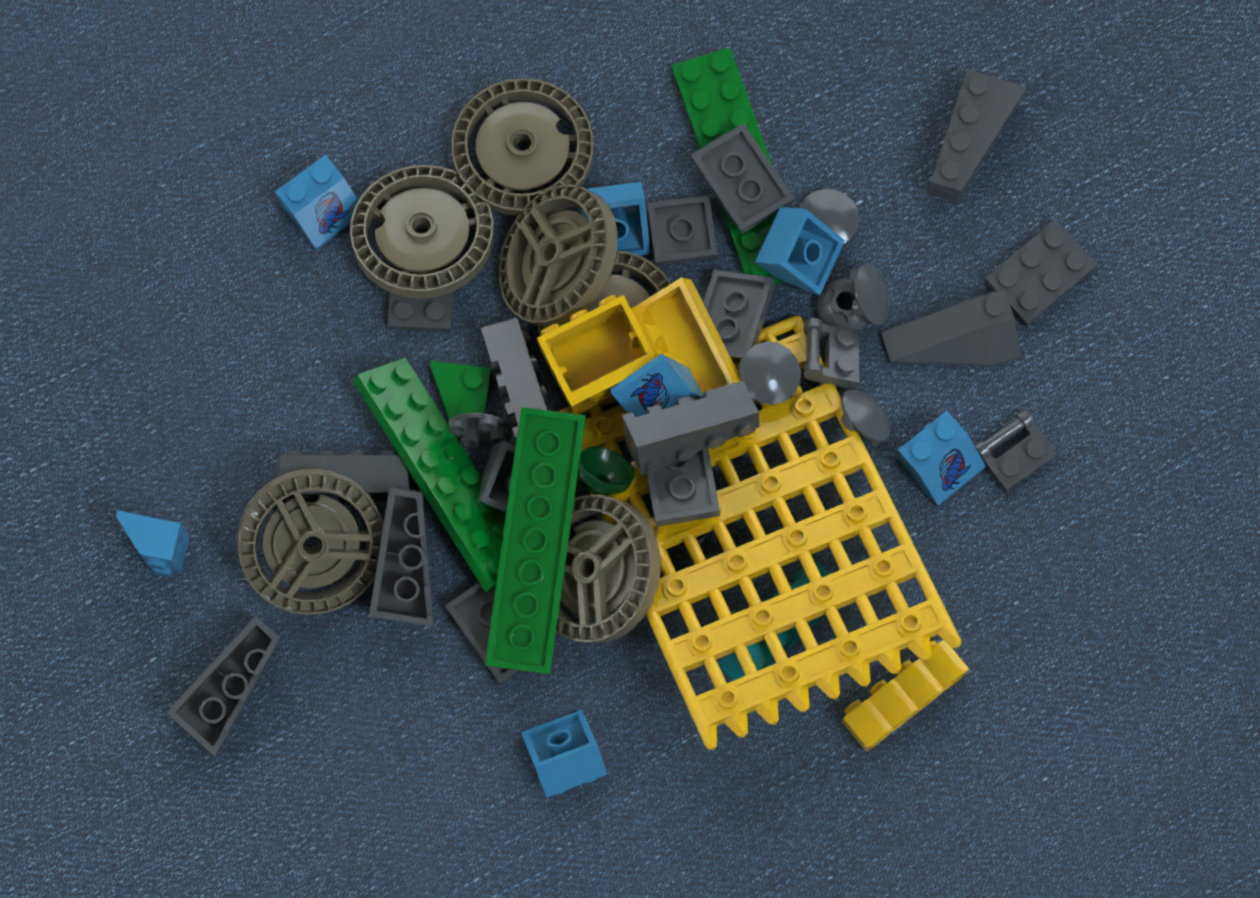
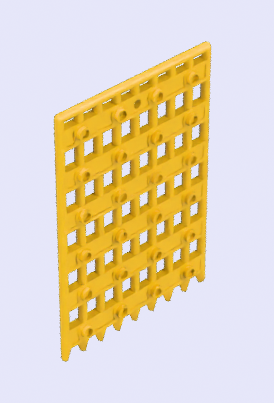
M795 315L761 329L757 344L767 341L780 343L790 349L798 359L800 369L804 367L807 363V335L804 333V322L800 316ZM794 330V335L780 341L777 340L776 336ZM820 356L819 363L825 368V364ZM734 363V365H735V367H736V369H737V371H738V364H737V363ZM819 382L821 386L804 393L799 385L795 394L791 396L792 398L787 399L785 402L774 405H761L762 410L759 411L760 427L756 428L754 432L747 436H736L726 440L718 448H708L711 466L719 465L728 484V487L716 491L720 516L656 527L655 517L651 518L642 498V495L650 493L647 473L641 475L635 462L631 463L634 468L635 477L629 488L622 493L609 495V497L625 502L630 501L631 505L646 518L655 534L660 553V569L664 577L659 579L656 595L646 613V617L702 742L708 750H714L717 747V726L725 723L738 737L745 738L748 734V713L756 711L768 724L775 725L779 720L778 701L784 698L791 702L799 711L806 712L809 709L808 688L817 685L829 698L836 700L840 695L839 676L848 673L860 686L867 687L871 681L869 663L878 660L889 672L898 674L901 670L900 650L908 647L919 659L928 662L931 658V637L939 635L950 647L955 649L960 647L962 643L858 431L848 430L841 421V416L845 414L842 408V399L833 384ZM615 397L580 414L583 415L589 412L591 417L585 420L581 452L588 447L597 446L614 450L622 455L617 443L625 440L622 415L627 414V411L621 404L604 412L601 407L617 401ZM570 407L558 411L573 414ZM837 417L847 438L829 445L819 423ZM807 429L817 450L799 457L790 435ZM778 441L788 462L770 469L760 447ZM748 453L758 474L740 481L731 459ZM862 469L873 492L855 498L845 476ZM833 481L843 504L825 510L815 488ZM804 494L814 516L796 523L786 500ZM774 506L784 528L766 535L756 512ZM603 513L600 514L603 521L612 523L614 525L618 524V522L609 515ZM744 518L754 540L736 547L726 525ZM889 523L900 546L882 553L871 530ZM714 530L724 553L706 560L696 537ZM859 535L870 558L852 565L841 542ZM684 542L694 565L676 572L666 549ZM829 547L840 570L822 577L811 554ZM800 560L810 583L792 590L781 567ZM769 572L780 595L761 602L751 579ZM916 577L927 601L909 608L898 584ZM739 584L749 608L731 614L721 591ZM886 590L897 613L878 620L868 597ZM709 597L719 620L701 627L691 604ZM856 602L867 626L848 633L837 609ZM679 609L689 633L671 640L661 616ZM826 615L836 638L818 646L807 622ZM795 627L806 651L788 658L777 634ZM765 640L775 660V664L757 671L747 647ZM735 652L745 676L727 683L716 659ZM704 665L715 689L696 696L686 672Z

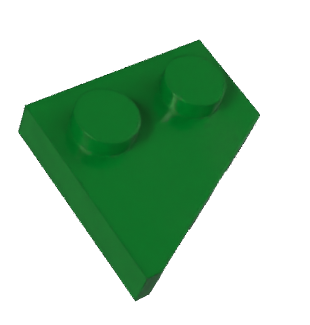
M431 361L430 367L449 420L456 415L465 413L486 414L492 374L491 368Z

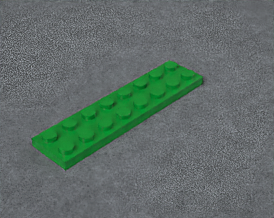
M730 47L671 65V70L699 149L744 123L772 165ZM719 203L743 274L773 277L755 261L777 213L745 233L740 234ZM773 277L776 285L786 283Z
M406 357L358 374L353 380L354 385L419 488L423 491L424 496L484 591L489 592L496 589L506 515L504 512L479 501L481 475L456 436L449 432L448 423Z
M521 407L485 662L486 666L544 674L551 673L586 420L585 415Z

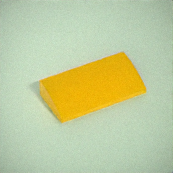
M681 277L631 308L655 356L663 354L688 367L702 394L705 391L740 382L739 373L692 280Z

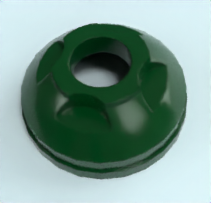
M597 446L588 447L581 452L578 474L586 485V489L591 493L605 496L619 494L626 491L632 484L635 477L634 468L621 454L614 450Z

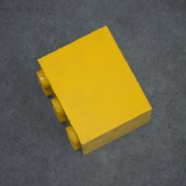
M616 295L606 297L598 303L600 307L590 312L587 309L578 311L570 317V322L560 327L558 324L548 326L541 331L542 336L537 338L540 350L573 414L580 415L614 398L610 391L612 387L656 358L624 295L618 298Z

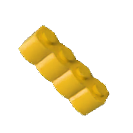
M935 640L930 642L931 658L928 662L921 659L916 660L914 663L910 660L905 661L901 664V670L894 679L888 683L884 679L869 690L872 696L864 702L857 699L844 710L846 716L843 718L842 723L866 752L879 744L968 673L969 668L944 640L939 643Z

